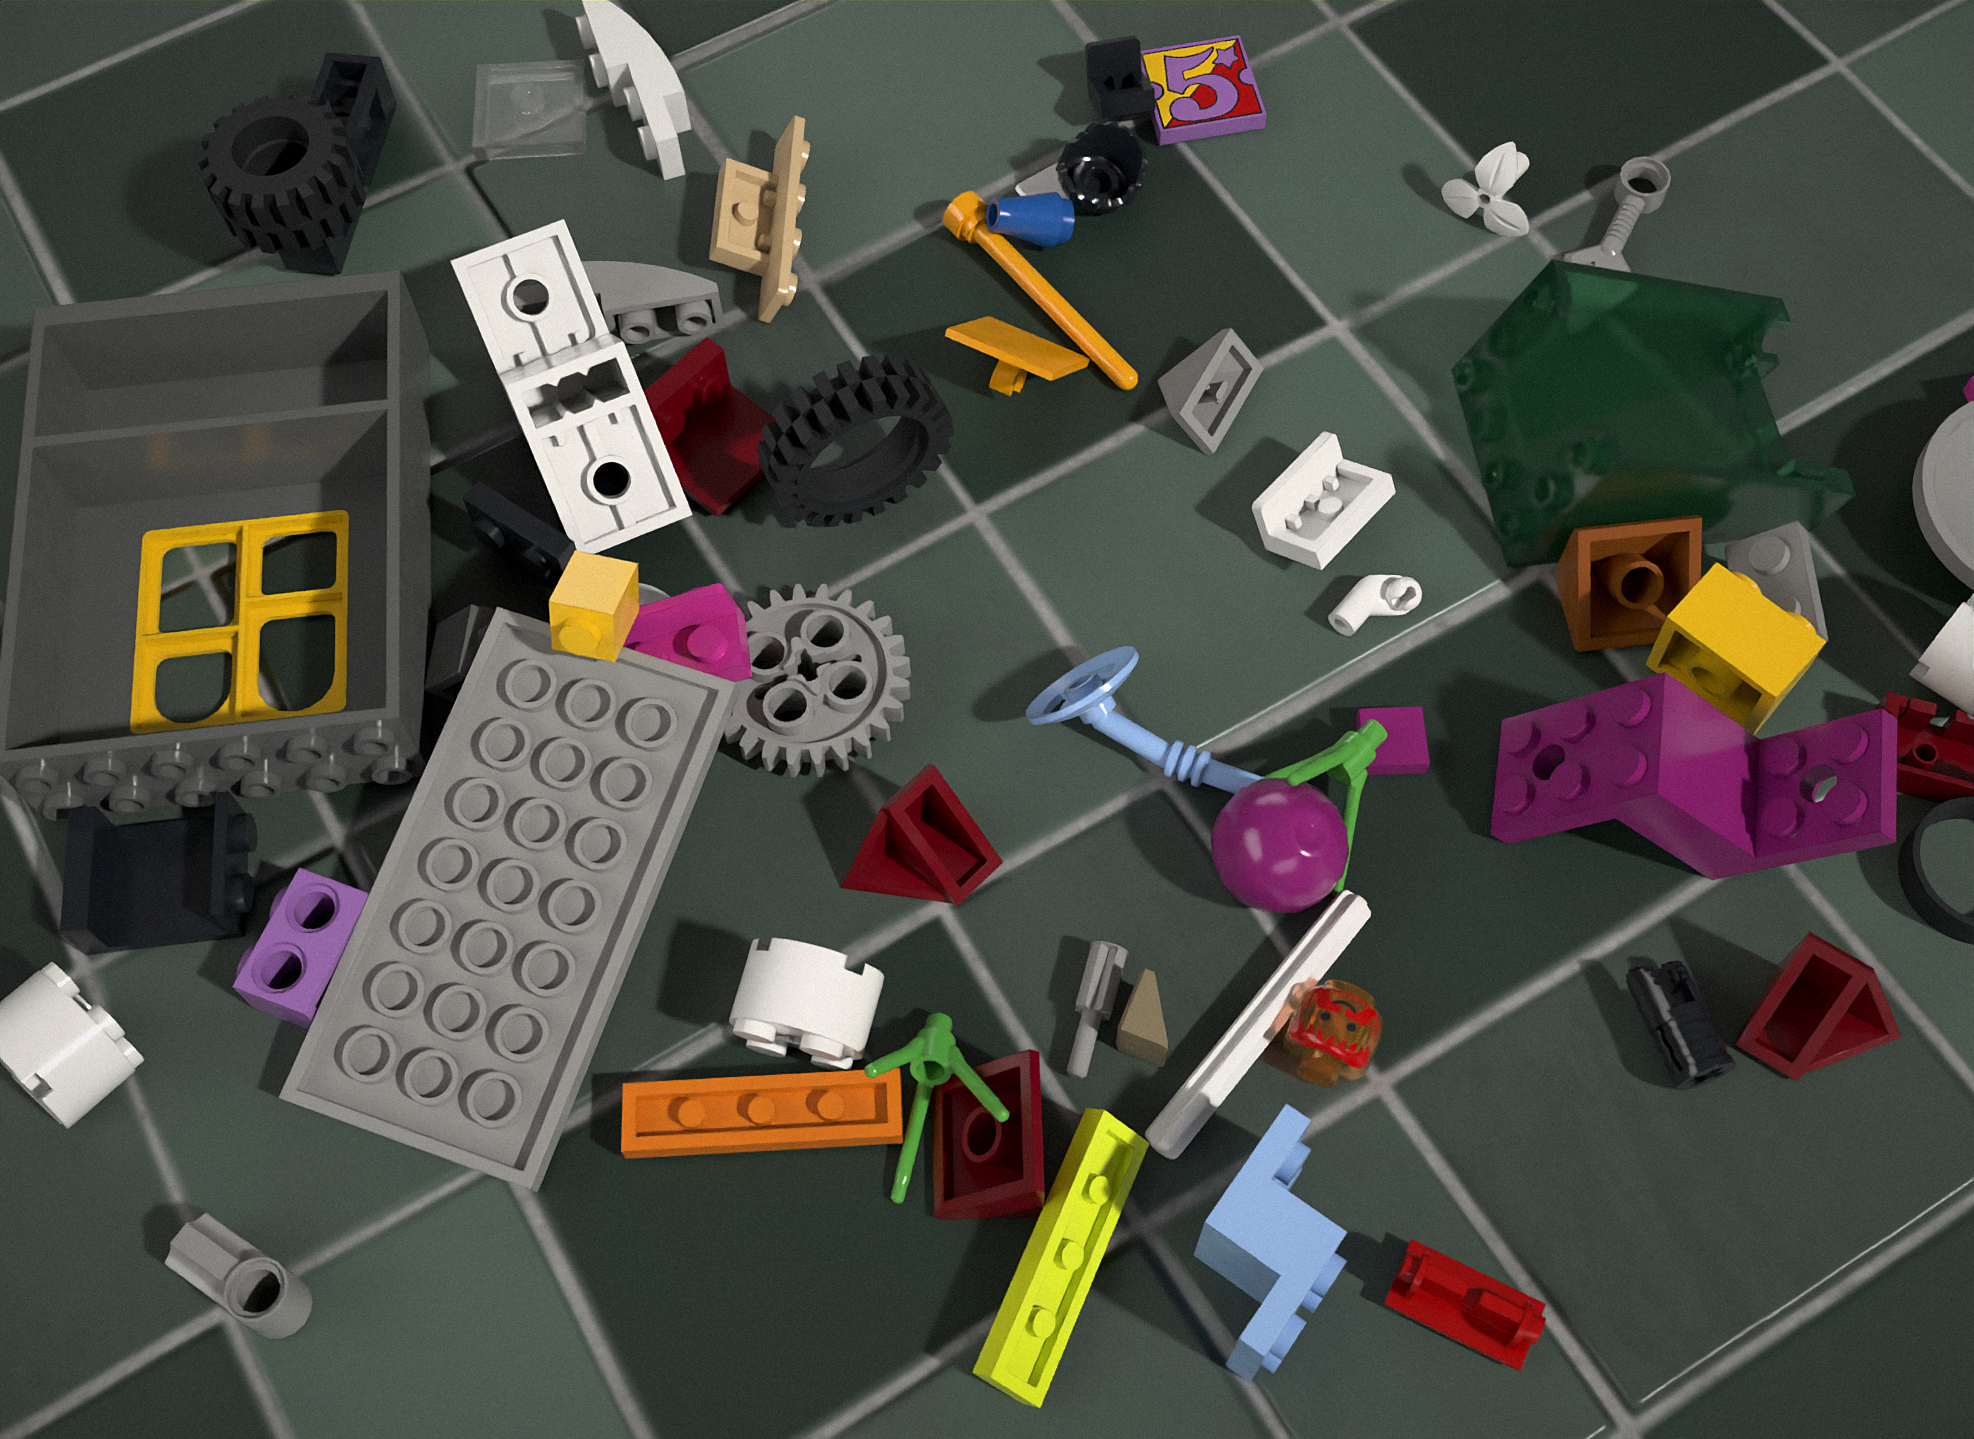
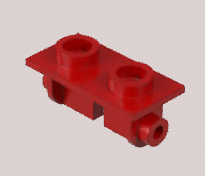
M1413 1239L1408 1244L1383 1304L1518 1372L1521 1371L1530 1345L1537 1343L1546 1322V1318L1542 1316L1546 1306L1545 1303Z

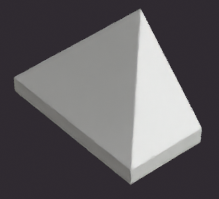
M1227 328L1217 333L1157 381L1171 416L1205 455L1215 453L1264 367L1232 328Z

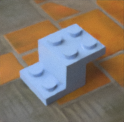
M1287 1103L1206 1219L1194 1252L1195 1257L1261 1303V1306L1239 1337L1225 1365L1249 1383L1261 1365L1274 1374L1307 1323L1295 1313L1301 1305L1311 1313H1314L1347 1260L1335 1253L1347 1232L1289 1192L1303 1169L1301 1166L1312 1149L1301 1143L1311 1120Z

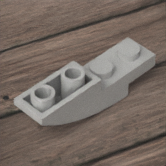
M581 261L609 333L621 339L624 344H642L654 339L684 334L697 335L709 330L725 328L716 282L691 273L662 266L634 262ZM541 282L540 284L514 289L513 302L522 313L536 314L543 310L547 304V290Z

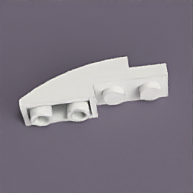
M581 0L584 15L575 17L584 50L594 48L596 54L589 55V61L597 87L608 86L615 107L627 104L632 121L643 120L644 126L637 128L644 155L647 161L657 159L664 180L685 175L676 133L691 130L685 93L674 68L653 38L630 15L608 0Z

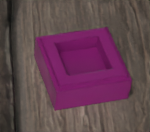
M1422 706L1358 709L1355 718L1357 731L1369 719H1373L1385 728L1388 735L1375 749L1376 758L1366 768L1368 775L1420 774L1427 772L1430 761Z

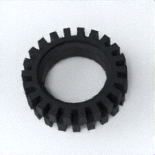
M875 355L862 357L859 370L854 369L850 360L837 364L838 377L829 380L825 371H822L812 377L817 388L807 392L803 387L798 386L790 393L795 403L793 407L780 403L775 408L772 414L777 422H765L761 430L765 440L758 441L757 452L760 458L757 459L785 513L790 514L793 520L800 522L804 519L808 526L817 527L824 520L827 527L839 526L845 514L850 524L862 521L864 509L870 508L874 516L886 511L883 501L893 497L897 504L908 497L904 487L910 484L919 489L927 481L922 470L936 471L942 461L938 455L947 454L951 447L948 437L954 436V426L951 423L953 419L926 372L921 367L918 368L914 361L906 358L901 363L896 355H886L880 364ZM901 416L888 436L861 456L840 465L826 468H810L815 459L829 444L852 428L875 419Z

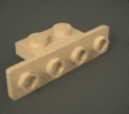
M796 115L792 117L776 144L773 173L726 158L719 170L709 260L762 277L758 320L766 323L771 322L781 306L788 307L790 305L798 281V276L791 272V267L802 237V230L796 228L795 224L806 194V186L799 182L800 173L803 171L808 159L810 143L803 140L805 119Z

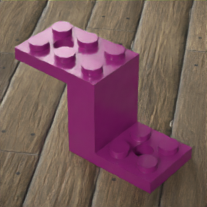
M1663 672L1503 719L1490 834L1502 842L1510 844L1616 818L1711 880L1896 843L1897 719L1883 708L1759 739L1675 678ZM1565 756V761L1554 769L1549 779L1550 771L1554 764ZM1836 776V785L1826 793L1822 801L1815 802V794L1819 786L1825 780Z

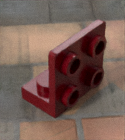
M706 337L644 391V395L683 492L713 516H719L764 475L757 459L760 458L757 452L758 441L765 440L761 433L765 422L777 421L772 415L731 385L724 349Z

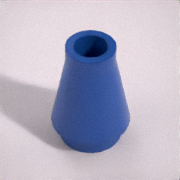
M1057 192L1011 198L993 197L988 204L986 214L987 228L990 232L1003 233L1047 249H1053L1057 244H1066L1071 238L1075 221L1072 202L1069 199L1061 198Z

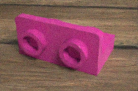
M716 583L709 586H700L680 595L650 604L639 605V613L623 647L732 682L752 678L745 615L723 584Z

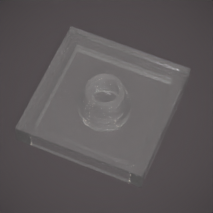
M573 59L477 65L472 149L476 160L585 154L588 75L585 60Z

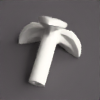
M1513 141L1504 143L1486 154L1475 168L1476 179L1480 188L1475 187L1462 178L1453 179L1442 187L1443 199L1451 210L1464 218L1470 217L1479 207L1484 208L1483 218L1486 228L1499 235L1507 237L1523 236L1529 231V223L1525 213L1518 204L1502 199V196L1528 169L1529 159L1524 153L1516 151V145Z

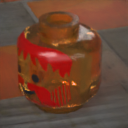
M1327 980L1323 986L1311 987L1302 993L1283 1038L1284 1048L1287 1054L1298 1063L1296 1071L1302 1078L1321 1087L1333 1088L1336 1086L1337 1081H1356L1368 1072L1384 1029L1382 1016L1374 1007L1375 1000L1369 993L1353 984L1339 980Z

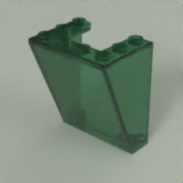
M1551 259L1451 369L1454 386L1459 396L1468 435L1472 442L1481 474V481L1486 491L1496 527V534L1499 538L1507 567L1519 568L1558 563L1574 528L1698 515L1702 517V545L1742 540L1794 521H1798L1807 532H1810L1854 498L1856 493L1847 470L1827 467L1820 472L1816 461L1795 458L1789 460L1761 380L1780 364L1777 354L1763 352V339L1771 328L1784 329L1791 323L1783 299Z

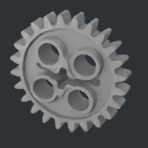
M795 584L793 599L784 601L775 589L771 590V607L765 610L755 602L749 601L747 606L750 620L746 622L752 678L736 682L740 693L723 733L725 741L729 744L741 740L739 746L742 757L745 760L754 757L762 751L764 769L768 772L781 759L787 760L790 777L795 778L803 762H811L816 776L823 777L825 760L834 759L837 765L843 771L849 770L847 753L855 750L864 758H871L872 752L869 738L873 737L888 743L891 740L890 726L887 721H903V704L900 701L909 700L911 696L910 681L905 679L911 676L909 657L902 656L905 654L903 636L892 635L891 617L887 615L874 620V602L871 600L862 603L856 609L853 608L852 591L846 589L836 601L829 600L827 584L820 585L814 598H806L801 584ZM832 638L839 640L837 644L831 647L824 648L815 645L822 639ZM853 659H859V660H861V662L852 661V660H853ZM766 660L780 661L779 665L771 669L756 668L758 664ZM811 677L812 681L806 682L805 678ZM852 688L862 691L861 695L853 699L837 697L838 693L846 689ZM757 695H759L761 697H764V699L759 700L756 697ZM795 710L804 713L795 721L784 722L777 719L779 715L786 711Z

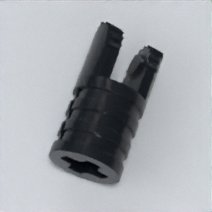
M1682 961L1666 962V964H1661V968L1653 970L1652 966L1647 967V965L1628 970L1629 974H1626L1628 989L1635 1000V1004L1650 1035L1656 1041L1655 1045L1659 1053L1665 1059L1664 1064L1668 1072H1671L1672 1080L1677 1090H1688L1705 1085L1726 1075L1736 1067L1732 1056L1726 1050L1727 1046L1723 1038L1717 1032L1718 1028L1714 1020L1708 1014L1709 1010Z

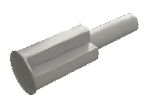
M1093 941L1090 943V952L1075 1004V1011L1081 1014V1019L1067 1067V1073L1075 1079H1083L1087 1076L1101 1020L1107 1021L1111 1018L1125 960L1129 956V952L1126 949L1110 942Z

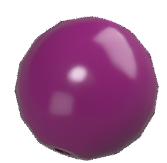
M1287 778L1260 779L1240 788L1217 815L1211 835L1213 864L1223 885L1241 903L1262 912L1298 913L1319 903L1343 877L1349 856L1347 828L1337 806L1319 788L1306 782L1291 786Z

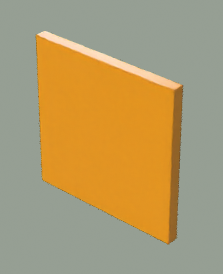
M990 316L948 327L945 333V337L999 359L993 371L989 387L1008 396H1011L1013 391L1018 393L1021 391L1027 372L1053 381L1088 367L1090 358Z

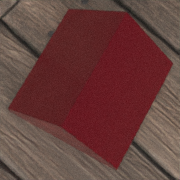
M1028 1049L972 1068L1009 1111V1117L1004 1122L998 1121L956 1074L951 1075L945 1083L934 1085L932 1089L934 1218L941 1220L1039 1218L1044 1207L1045 1195L1039 1052Z

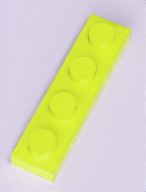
M1085 1109L972 1372L1020 1403L1037 1408L1041 1407L1150 1144L1106 1110Z

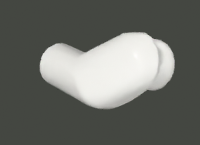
M1369 575L1361 579L1329 614L1328 619L1337 632L1345 636H1352L1369 616H1398L1416 608L1421 601L1422 590L1419 583L1411 577Z

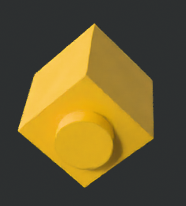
M574 551L549 599L552 650L616 662L639 613L638 563Z

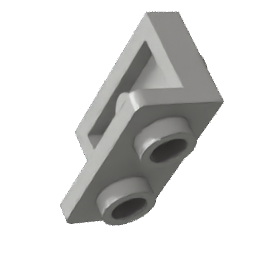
M1798 521L1724 546L1730 572H1740L1748 576L1758 585L1763 596L1782 610L1793 611L1806 618L1815 628L1816 634L1825 641H1829L1807 530Z

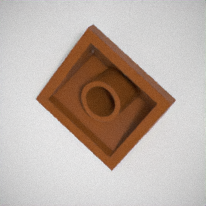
M1691 515L1573 529L1554 571V577L1575 650L1582 652L1655 644L1667 616L1701 580L1702 517Z

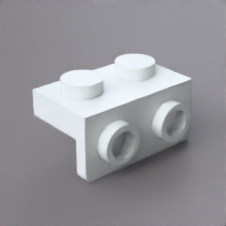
M1324 431L1254 501L1252 511L1266 550L1322 570L1396 491L1391 474L1343 459L1337 436Z

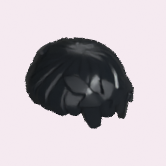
M1096 121L1089 124L1083 132H1080L1075 138H1071L1068 141L1062 155L1058 159L1055 170L1058 172V181L1063 192L1079 208L1096 212V214H1112L1131 205L1144 186L1148 158L1146 157L1145 147L1141 145V138L1132 133L1129 128L1123 125L1119 126L1117 122L1113 121L1103 124Z

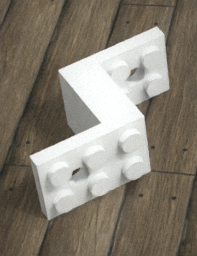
M558 220L450 260L567 537L574 541L577 551L595 554L691 516L692 512L624 342L609 333L565 220ZM534 279L544 285L547 290L548 300L543 310L536 314H525L516 308L513 302V292L521 281ZM607 462H617L623 465L628 472L627 486L621 493L613 496L599 493L593 483L596 470Z

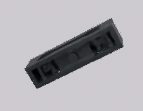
M326 52L310 98L316 99L318 106L326 105V102L329 100V108L334 111L336 118L341 120L365 178L366 185L363 188L366 193V200L397 102L380 57ZM364 204L356 206L359 215L353 223L343 224L345 232L336 239L329 236L322 240L323 246L313 250L310 246L300 248L299 253L287 255L284 249H278L277 251L285 268L341 275Z

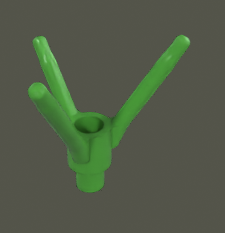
M1369 719L1357 732L1347 731L1333 746L1264 776V778H1287L1291 786H1296L1326 771L1331 778L1347 788L1342 819L1347 828L1349 856L1343 877L1330 892L1333 896H1336L1344 888L1360 796L1368 775L1366 768L1376 758L1375 749L1388 736L1385 728L1373 719Z
M942 1013L929 1015L925 1028L919 1031L917 1036L905 1047L867 1065L864 1071L868 1078H875L910 1062V1072L918 1081L891 1193V1200L898 1204L902 1203L905 1198L934 1085L945 1083L949 1080L951 1074L955 1073L998 1121L1004 1122L1009 1117V1111L1000 1102L998 1097L966 1063L961 1051L956 1047V1039L951 1033L952 1020L949 1016Z

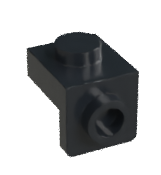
M1136 36L1113 38L1086 44L1088 96L1102 119L1108 118L1119 122L1129 121L1137 118L1140 112L1155 110L1154 87L1142 71L1140 41Z

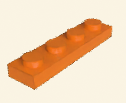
M895 1068L875 1078H868L865 1075V1070L623 1083L621 1152L626 1159L903 1143L900 1068Z

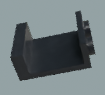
M229 791L215 792L214 816L115 827L96 806L69 809L60 932L85 955L245 937L246 913L253 912L255 907V887L252 877L248 873V852L256 850L258 840L254 817L251 813H246Z

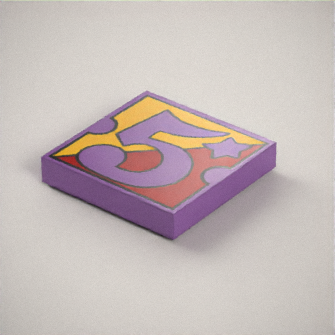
M1240 35L1141 51L1142 71L1155 91V110L1149 111L1159 145L1265 128L1267 113Z

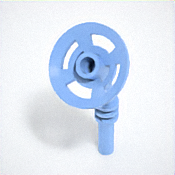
M1122 646L1109 650L1075 667L1042 691L1031 702L1025 713L1027 719L1033 725L1057 723L1079 716L1084 724L1091 723L1096 730L1163 768L1164 776L1171 778L1177 773L1178 781L1185 782L1188 778H1191V785L1195 787L1205 783L1236 794L1240 788L1260 779H1266L1211 759L1210 751L1203 750L1200 754H1197V747L1190 745L1185 750L1184 743L1176 740L1171 745L1115 712L1113 709L1116 706V702L1111 695L1128 678L1139 660V655L1133 646ZM1062 700H1066L1062 704L1060 711L1050 713Z

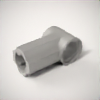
M206 1212L193 1222H187L170 1242L171 1249L164 1264L256 1333L269 1339H283L295 1334L306 1323L311 1313L313 1299L310 1288L305 1282ZM280 1284L279 1296L275 1303L267 1310L258 1313V1301L262 1294L268 1288Z

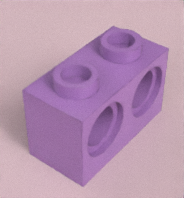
M299 868L290 885L282 888L276 895L270 910V921L257 944L250 946L242 955L237 967V979L232 987L255 1010L309 1030L370 893ZM334 911L333 917L326 925L317 929H311L312 923L318 916ZM302 969L300 977L293 985L284 989H278L280 981L286 974Z

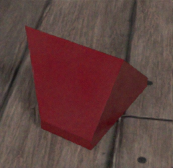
M928 763L881 807L841 888L952 903L959 906L1003 861L936 766Z
M1809 931L1776 967L1738 1035L1735 1045L1798 1082L1802 1075L1902 1038L1874 968Z

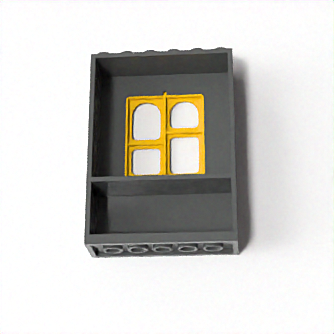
M391 270L34 308L0 655V775L44 819L56 822H68L69 809L96 806L102 813L114 811L120 814L137 815L148 812L151 807L174 804L188 807L209 806L215 803V792L229 791L234 798L245 796L256 800H268L276 798L282 792L311 789L318 792H336L344 789L348 784L375 781L385 785H398L408 782L412 777L422 776L432 755V693L424 691L431 658L429 341L401 271ZM326 531L337 535L336 581L332 587L264 595L262 593L263 547L266 541L274 537ZM226 542L236 544L237 557L233 621L228 626L169 633L160 632L162 567L166 552L180 547ZM323 614L334 616L336 620L335 674L332 686L323 699L309 708L292 712L279 711L267 705L260 696L258 686L261 627L271 620ZM227 652L232 655V678L229 695L217 712L204 720L194 723H175L160 714L155 700L156 670L160 662L168 658Z

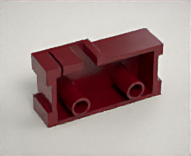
M1887 692L1874 710L1883 708L1897 719V792L1940 804L1959 797L1974 796V719H1970L1967 712L1956 710L1942 727L1930 724L1929 722L1936 715L1937 704L1915 698H1910L1907 702V696Z

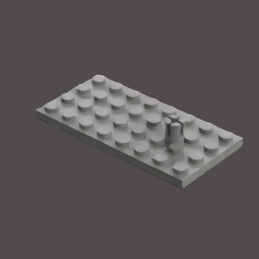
M497 607L279 1098L538 1193L739 696L740 690L736 682L622 647L615 663L552 650L550 623Z

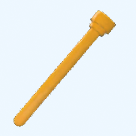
M967 191L956 197L949 204L943 215V224L960 241H968L971 244L978 243L1120 389H1133L1138 382L1136 371L1000 233L988 230L986 223L988 204L974 191Z

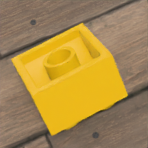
M1716 562L1667 616L1645 665L1657 674L1666 672L1755 735L1809 669L1827 641L1816 634L1815 628L1806 618L1796 612L1782 610L1763 596L1758 585L1748 576L1740 572H1730Z

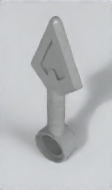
M1645 156L1635 157L1623 165L1614 189L1615 200L1619 207L1601 243L1564 255L1565 325L1568 329H1578L1636 284V280L1621 252L1640 214H1648L1657 210L1662 205L1670 186L1671 175L1669 169L1657 159ZM1645 178L1651 181L1657 190L1652 193L1637 192L1631 188L1628 180Z

